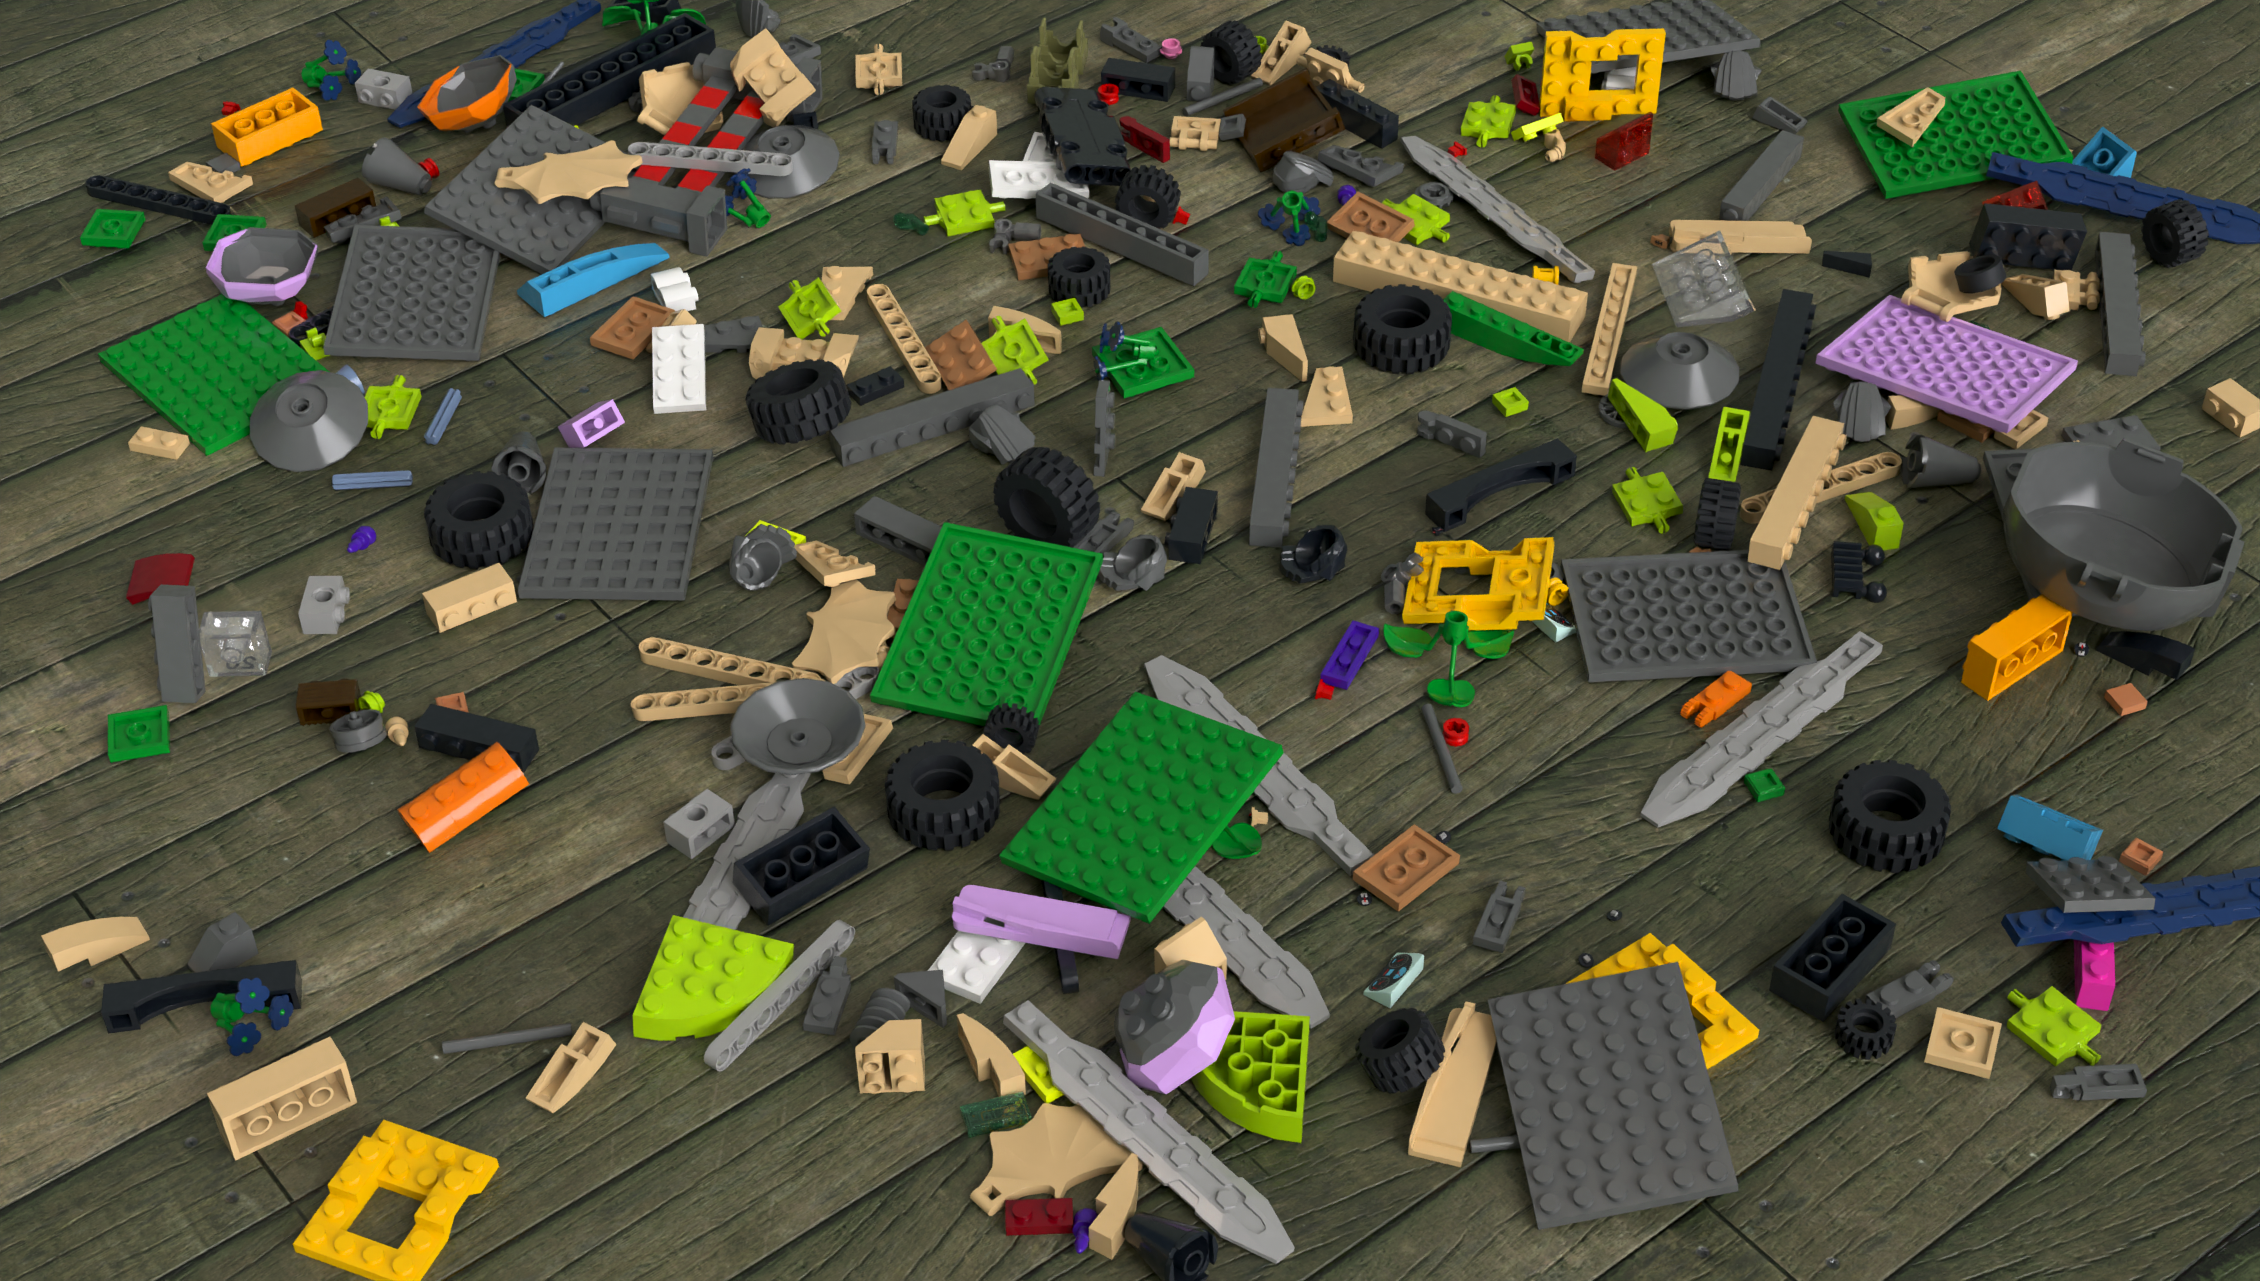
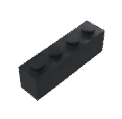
M1331 79L1316 86L1332 109L1337 108L1343 125L1349 132L1381 149L1398 139L1399 115Z
M435 704L429 705L414 726L419 748L467 760H472L491 745L498 742L514 760L522 773L526 771L539 751L536 730L533 728Z

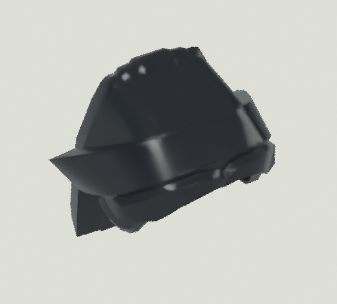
M1317 525L1315 528L1307 531L1304 537L1298 541L1297 545L1282 546L1280 571L1285 577H1289L1292 581H1297L1298 583H1306L1323 578L1331 581L1335 574L1345 567L1347 544L1335 525Z

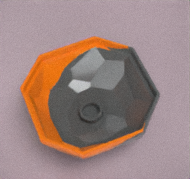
M501 55L462 63L436 79L417 107L440 131H464L468 133L482 126L485 129L490 128L496 124V117L504 111L503 105L508 102L517 80L515 68L511 62Z

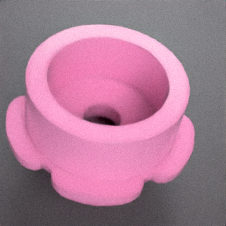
M1177 39L1164 40L1160 53L1168 59L1176 58L1182 53L1180 42Z

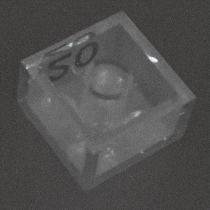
M261 611L204 612L199 632L201 649L209 677L267 675L272 650Z

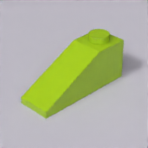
M1617 378L1612 379L1608 399L1644 451L1648 452L1673 444L1678 425L1675 418L1671 417L1666 408Z
M1723 407L1708 478L1736 482L1749 424L1750 411Z
M1872 492L1845 495V501L1868 544L1879 545L1883 550L1898 549L1904 523L1896 508Z

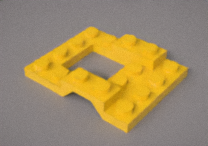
M1665 29L1614 30L1605 37L1585 38L1572 31H1546L1539 102L1540 117L1561 113L1564 121L1611 120V115L1656 114L1666 35ZM1618 55H1638L1634 89L1589 90L1592 61L1617 60Z
M1553 537L1524 538L1512 550L1488 551L1473 540L1416 542L1415 552L1423 557V561L1418 565L1424 571L1418 576H1411V580H1409L1402 614L1404 624L1444 623L1445 615L1449 611L1465 613L1468 616L1467 626H1469V630L1474 631L1517 629L1518 621L1544 620L1555 547ZM1442 567H1469L1471 575L1492 574L1489 594L1437 596Z
M1651 933L1566 983L1678 962L1692 1015L1707 1027L1706 1030L1698 1034L1707 1069L1757 1039L1759 1035V1029L1715 991L1716 981L1677 946L1671 944L1666 947Z
M383 1120L371 1138L362 1137L328 1183L330 1194L294 1241V1250L299 1254L374 1281H421L447 1243L456 1213L469 1195L478 1194L483 1191L499 1168L498 1161L494 1157ZM378 1187L423 1202L414 1214L415 1226L398 1249L347 1231Z

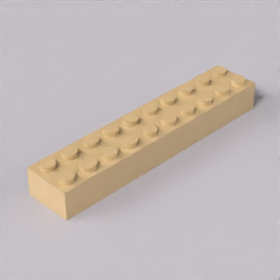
M1352 231L1334 257L1333 282L1369 292L1377 288L1383 289L1387 285H1392V287L1398 286V284H1406L1409 287L1415 285L1420 286V289L1431 290L1434 295L1438 294L1442 299L1454 291L1567 342L1572 340L1586 316L1587 292L1557 285L1549 281L1534 279L1527 275L1508 272L1504 269L1485 266L1481 263L1466 261L1458 257L1447 256L1432 250L1413 247L1409 244L1398 243L1387 238H1379L1364 232Z

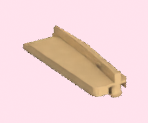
M1673 220L1670 222L1669 235L1673 237L1670 249L1674 253L1679 251V253L1809 254L1812 239L1806 236L1804 226L1794 225L1793 222ZM1700 239L1718 240V242L1701 241Z
M1467 1001L1464 1003L1463 1008H1455L1449 1014L1441 1040L1445 1047V1052L1443 1053L1445 1057L1443 1062L1439 1064V1069L1432 1073L1431 1077L1427 1080L1410 1134L1408 1155L1461 1167L1497 1046L1491 1015L1476 1012L1475 1003ZM1458 1037L1459 1041L1452 1052L1451 1048Z

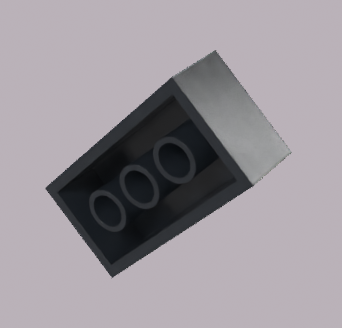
M1984 203L1969 245L1973 258L1984 255H1997L2001 257L2004 265L2072 271L2087 229L2081 213Z
M832 807L734 862L732 883L768 926L868 868L870 848L835 807Z
M1841 894L1776 962L1773 967L1769 991L1824 1022L1891 949L1896 923Z

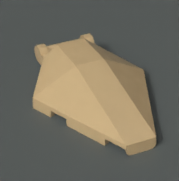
M686 62L667 66L662 72H657L655 69L642 72L639 83L643 111L639 115L637 122L642 125L646 124L662 135H666L704 86V82L694 80L693 65ZM722 111L705 133L721 128L723 124Z
M1968 251L1938 254L1937 260L1928 261L1929 258L1927 256L1911 257L1908 264L1910 288L1902 295L1901 303L1908 306L1911 304L1939 316L1940 320L1948 322L1953 315L1998 305L2001 296V284L1979 293L1969 294L1960 292L1954 271L1960 264L1973 258Z

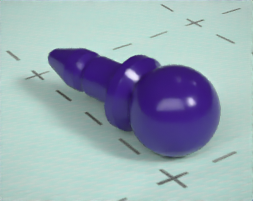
M1343 185L1339 188L1337 197L1342 206L1356 194L1354 187Z
M370 526L359 527L352 535L347 551L354 553L358 550H364L376 541L375 530Z
M1083 1208L1074 1216L1073 1234L1076 1237L1074 1246L1078 1254H1081L1087 1248L1089 1226L1098 1216V1213L1090 1208Z

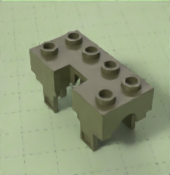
M1042 18L1039 27L1040 45L1039 47L1033 46L1030 56L1031 74L1027 84V101L1029 104H1036L1034 94L1041 87L1079 89V75H1083L1088 58V38H1085L1082 20L1078 23L1076 37H1073L1072 42L1064 44L1058 40L1057 36H1053V30H1046V18Z

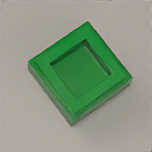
M1772 768L1747 774L1744 777V784L1757 802L1783 796L1785 793L1784 785Z

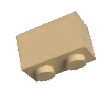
M2231 378L2207 388L2202 410L2238 437H2242L2260 428V399Z

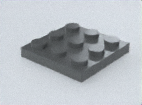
M2102 856L2097 860H2086L2072 857L2066 861L2042 858L2039 861L2027 862L2026 874L2063 913L2154 910L2156 898L2115 858Z

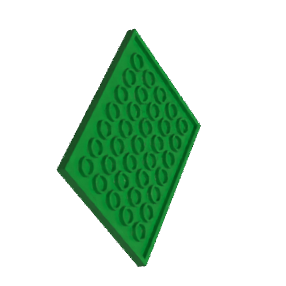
M2021 70L1929 87L1945 97V105L1913 147L1878 127L1877 118L1925 88L1839 104L1838 108L1843 122L1885 199L1995 179L1986 176L1992 152L2037 163L2067 162L2072 164L2073 162L2071 151Z
M222 293L207 302L200 303L184 313L177 314L161 324H157L138 335L132 336L128 340L98 353L100 362L181 434L188 435L189 441L206 456L250 434V417L259 398L275 383L296 373L317 370L329 372L246 302L228 299Z
M944 522L870 694L871 702L981 726L986 725L991 709L994 710L995 706L999 705L1002 708L1003 703H1008V706L1012 707L1014 703L1018 704V709H1021L1022 706L1026 707V713L1032 711L1035 714L1034 718H1038V725L1040 726L1103 563V554ZM1004 728L1010 732L1018 733V731L1014 729Z
M1135 691L999 855L1002 864L1150 924L1283 755L1282 745Z

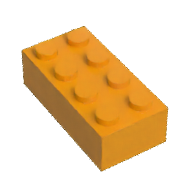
M290 88L211 123L217 148L237 160L241 167L249 165L264 156H269L284 147H289L295 142L311 137L323 130L318 106L294 88Z
M2043 594L2037 598L2030 599L2026 605L2018 610H2013L2006 618L2000 622L1993 623L1989 629L1970 639L1967 645V658L1963 664L1964 671L1961 683L1985 700H1990L2063 651L2073 613L2051 601Z

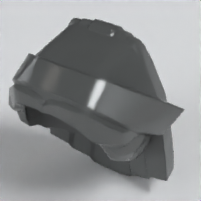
M736 0V8L734 10L737 12L743 32L750 38H753L765 28L770 33H774L779 27L781 19L778 13L769 9V4L764 0Z
M1741 50L1726 52L1723 54L1720 62L1711 67L1715 79L1713 94L1734 101L1758 95L1756 79L1762 70L1753 65L1748 52Z
M1288 151L1283 154L1281 160L1274 167L1272 179L1274 184L1284 193L1288 191L1306 193L1311 188H1314L1318 181L1331 186L1334 176L1332 171L1320 161L1301 153Z
M1868 382L1850 383L1847 390L1843 391L1833 403L1838 415L1837 422L1844 423L1843 434L1847 435L1848 439L1860 443L1878 440L1879 437L1886 436L1885 416L1892 407L1890 403L1881 397L1876 384Z
M998 405L986 408L970 426L968 435L975 448L985 454L991 453L996 455L1002 465L1007 462L1011 463L1023 451L1032 448L1036 438L1020 421L1019 413L1008 412Z
M760 524L745 537L736 535L729 561V572L734 581L748 591L760 590L769 586L777 576L782 564L797 558V550L794 548L795 543L791 540L790 534L780 527L775 528L772 525L765 526Z
M1140 534L1128 540L1119 549L1118 553L1103 552V563L1098 573L1099 579L1114 590L1143 588L1147 591L1152 584L1164 579L1167 555L1160 539L1155 535Z

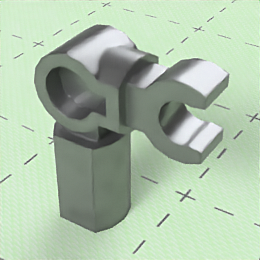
M1001 46L994 63H989V65L983 63L974 64L975 70L972 71L973 80H983L985 78L997 82L1009 80V69L1014 57L1013 48L1011 46Z
M1008 219L997 220L994 224L995 232L993 239L989 243L990 252L994 253L996 248L1002 247L1003 254H1007L1009 250L1008 243L1012 238L1015 241L1039 240L1041 238V225L1016 222L1014 225Z
M1416 552L1409 555L1403 563L1398 562L1397 564L1388 565L1381 574V580L1386 583L1384 586L1385 609L1391 614L1397 615L1403 611L1405 603L1404 585L1411 580V576H1418L1424 571L1418 565L1423 561V557Z

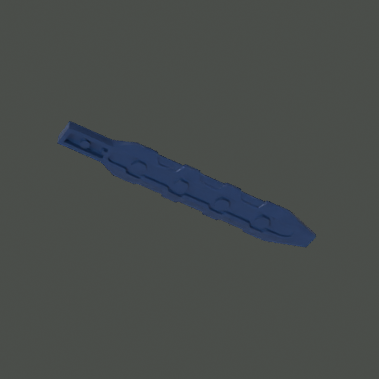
M577 0L551 16L529 23L501 43L492 45L482 51L481 55L471 61L501 55L511 62L514 68H517L533 55L563 40L570 29L600 12L601 4L595 0ZM432 84L426 85L409 95L388 117V122L402 128L427 119L417 106Z
M1992 152L1986 176L2033 187L2056 201L2077 206L2081 204L2108 211L2110 214L2126 218L2130 216L2143 220L2146 217V213L2153 208L2177 199L2187 200L2190 205L2194 204L2197 207V211L2202 213V218L2207 224L2208 238L2233 244H2260V214L2244 205L2220 199H2207L2170 187L2162 188L2145 184L2125 176L2118 175L2116 177L2088 170L2087 167L2067 162L2037 163Z
M2260 866L2233 870L2232 873L2221 875L2184 877L2180 881L2154 885L2143 883L2142 885L2156 898L2154 910L2063 913L2059 907L2005 914L2001 924L2016 947L2064 939L2107 944L2127 941L2129 937L2159 933L2165 935L2178 933L2181 929L2229 925L2233 921L2260 917Z

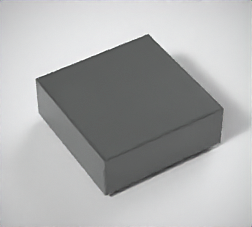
M1243 114L1221 118L1219 128L1221 141L1243 137L1246 121Z
M227 153L206 162L208 167H212V171L223 173L225 170L234 173L241 169L239 162Z

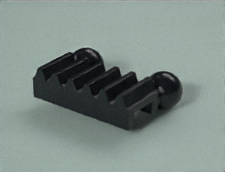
M1833 541L1831 549L1833 597H1838L1839 591L1855 592L1856 599L1866 597L1868 601L1873 603L1882 602L1887 596L1885 585L1879 581H1873L1867 586H1863L1862 560L1871 566L1880 565L1884 561L1885 552L1882 547L1872 544L1865 549H1861L1862 543Z

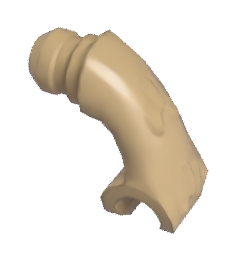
M1559 129L1553 130L1552 134L1546 133L1544 135V145L1546 148L1551 149L1545 154L1546 160L1549 162L1562 160L1566 150V143Z

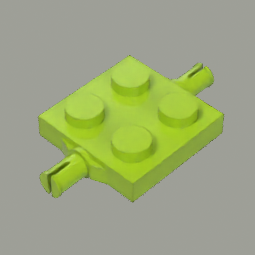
M1495 95L1491 97L1490 103L1481 101L1469 102L1461 126V136L1478 138L1477 146L1481 147L1482 145V148L1486 146L1488 139L1508 138L1516 114V104L1499 103L1500 97L1497 95L1496 97Z
M981 189L934 198L937 214L923 216L925 227L939 224L945 229L947 236L993 228L994 218L992 213L1005 211L1004 201L988 203Z
M1412 194L1400 204H1395L1388 199L1383 200L1382 204L1414 219L1415 226L1403 237L1404 239L1415 245H1419L1431 237H1435L1443 243L1448 241L1450 234L1441 230L1444 225L1450 222V214L1415 194Z
M819 277L803 287L800 286L797 280H793L792 282L795 287L791 282L789 283V288L793 294L778 308L796 336L801 340L812 334L816 329L820 336L825 337L824 331L827 334L830 332L825 323L840 313L841 309Z
M996 316L1000 324L998 325L995 318L992 319V323L997 332L991 338L982 342V345L996 366L997 374L1000 375L1021 368L1026 376L1031 378L1034 385H1036L1037 379L1033 375L1032 370L1049 361L1028 322L1024 318L1013 325L1006 326L1002 317Z
M396 375L392 385L383 387L369 386L364 397L368 403L367 427L373 428L371 436L375 439L377 437L380 439L386 428L408 430L422 396L420 389L403 387L406 379L402 375L400 377Z
M1632 467V470L1628 468L1625 473L1629 480L1613 484L1612 493L1631 527L1644 523H1654L1661 534H1663V530L1665 533L1668 532L1670 526L1667 524L1666 519L1682 514L1683 504L1664 472L1641 477L1635 467Z
M2053 986L2038 997L2030 1000L2017 989L2009 993L2007 999L2018 1006L2020 1011L2008 1019L2007 1028L2055 1067L2066 1058L2075 1055L2081 1056L2091 1066H2094L2100 1060L2101 1055L2093 1051L2087 1044L2089 1040L2100 1033L2101 1024Z

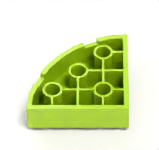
M673 915L633 1013L634 1037L657 1041L676 1040V1037L694 1035L695 1038H700L724 1031L793 963L794 944Z
M1233 1011L1235 1021L1217 1060L1191 1077L1193 1084L1205 1100L1230 1121L1254 1133L1273 1139L1302 1143L1310 1016Z

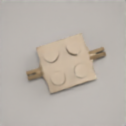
M878 44L874 46V53L856 55V88L870 89L874 87V93L879 95L880 90V95H882L884 87L902 86L901 53L883 52V46L879 44L878 49Z
M1310 48L1305 53L1306 58L1301 55L1297 58V65L1309 70L1311 80L1315 86L1331 79L1352 91L1356 90L1361 93L1364 90V83L1352 78L1347 63L1313 48Z

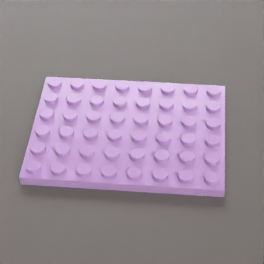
M1891 295L1887 296L1818 353L1816 358V364L1824 366L1827 370L1846 374L1855 380L1876 384L1877 388L1887 389L1895 392L1897 395H1903L1922 402L1926 406L1939 408L1947 414H1955L1968 419L1972 423H1980L1991 427L1994 431L2004 433L2011 431L2076 370L2078 360L1954 317L1948 322L1939 319V316L1912 304L1909 306L1901 303L1900 298Z

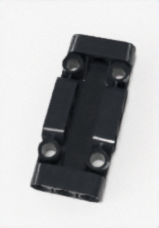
M1059 87L1039 88L1034 94V100L1040 112L1039 123L1041 124V130L1050 154L1058 156L1056 167L1063 171L1066 180L1075 184L1120 186L1125 174L1128 171L1131 172V168L1126 159L1128 149L1125 147L1124 139L1114 116L1107 115L1108 104L1101 101L1099 94L1095 90Z

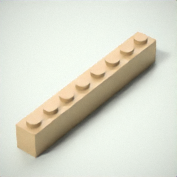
M1816 416L1812 417L1750 539L1748 562L1780 570L1784 561L1790 560L1793 543H1798L1801 527H1806L1809 512H1813L1817 496L1822 494L1824 480H1829L1832 465L1835 466L1837 463L1839 450L1844 449L1847 435L1843 434L1844 423Z

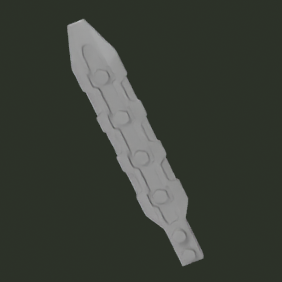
M1417 136L1401 137V143L1415 163L1445 183L1448 189L1473 205L1481 215L1507 232L1509 237L1522 247L1544 258L1553 268L1554 266H1559V271L1567 276V279L1571 282L1580 283L1581 281L1593 280L1595 270L1565 248L1560 238L1546 227L1539 225L1515 203L1508 201L1500 195L1493 186L1473 174L1466 168V165L1453 155Z
M1859 631L1824 660L1794 669L1779 681V685L1761 700L1754 701L1743 710L1742 715L1727 727L1716 731L1706 739L1705 744L1687 759L1680 760L1661 775L1640 816L1658 828L1709 808L1725 795L1727 789L1745 774L1752 773L1764 763L1767 756L1783 743L1790 742L1800 734L1802 728L1820 713H1826L1842 700L1846 681L1880 655L1883 645Z
M1162 655L1144 663V668L1158 700L1266 739L1258 731V727L1248 717L1242 716L1223 698V693L1205 676ZM1283 753L1253 793L1268 807V811L1286 829L1314 840L1349 876L1353 875V871L1373 857L1374 854L1337 819L1334 801L1316 783H1311L1292 764L1293 761Z
M775 773L770 781L748 796L737 816V823L726 842L721 844L713 858L714 863L703 883L697 886L690 898V905L683 918L729 929H737L742 918L747 916L752 906L732 883L734 862L796 827L804 812L801 791L811 773L798 775Z
M1195 866L1163 908L1176 921H1181L1184 925L1191 924L1198 918L1203 917L1227 958V967L1240 979L1239 983L1261 1004L1283 1015L1310 1016L1309 1028L1311 1029L1330 1018V1013L1310 971L1289 951H1284L1263 931V926L1250 914H1245L1225 895V890L1216 881L1208 878Z
M1028 1000L1004 1015L1003 1024L1046 1062L1052 1084L1074 1104H1079L1104 1127L1103 1131L1114 1141L1124 1145L1129 1151L1138 1155V1159L1149 1168L1148 1172L1164 1186H1169L1195 1210L1194 1214L1218 1236L1275 1264L1294 1252L1295 1247L1269 1201L1243 1177L1236 1176L1212 1154V1150L1197 1136H1192L1166 1113L1167 1109L1152 1096H1147L1122 1073V1069L1101 1050L1071 1039Z

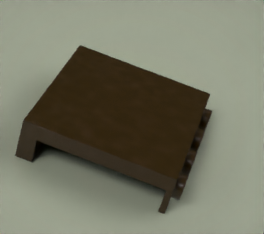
M1307 68L1223 110L1225 117L1238 114L1244 115L1246 119L1244 135L1237 139L1260 173L1277 165L1285 152L1300 153L1345 130L1339 111L1336 107L1332 109L1312 82Z

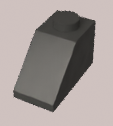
M1191 46L1187 76V101L1199 102L1211 97L1213 93L1214 48Z
M236 912L209 926L188 961V968L193 973L235 968L259 954L252 929Z

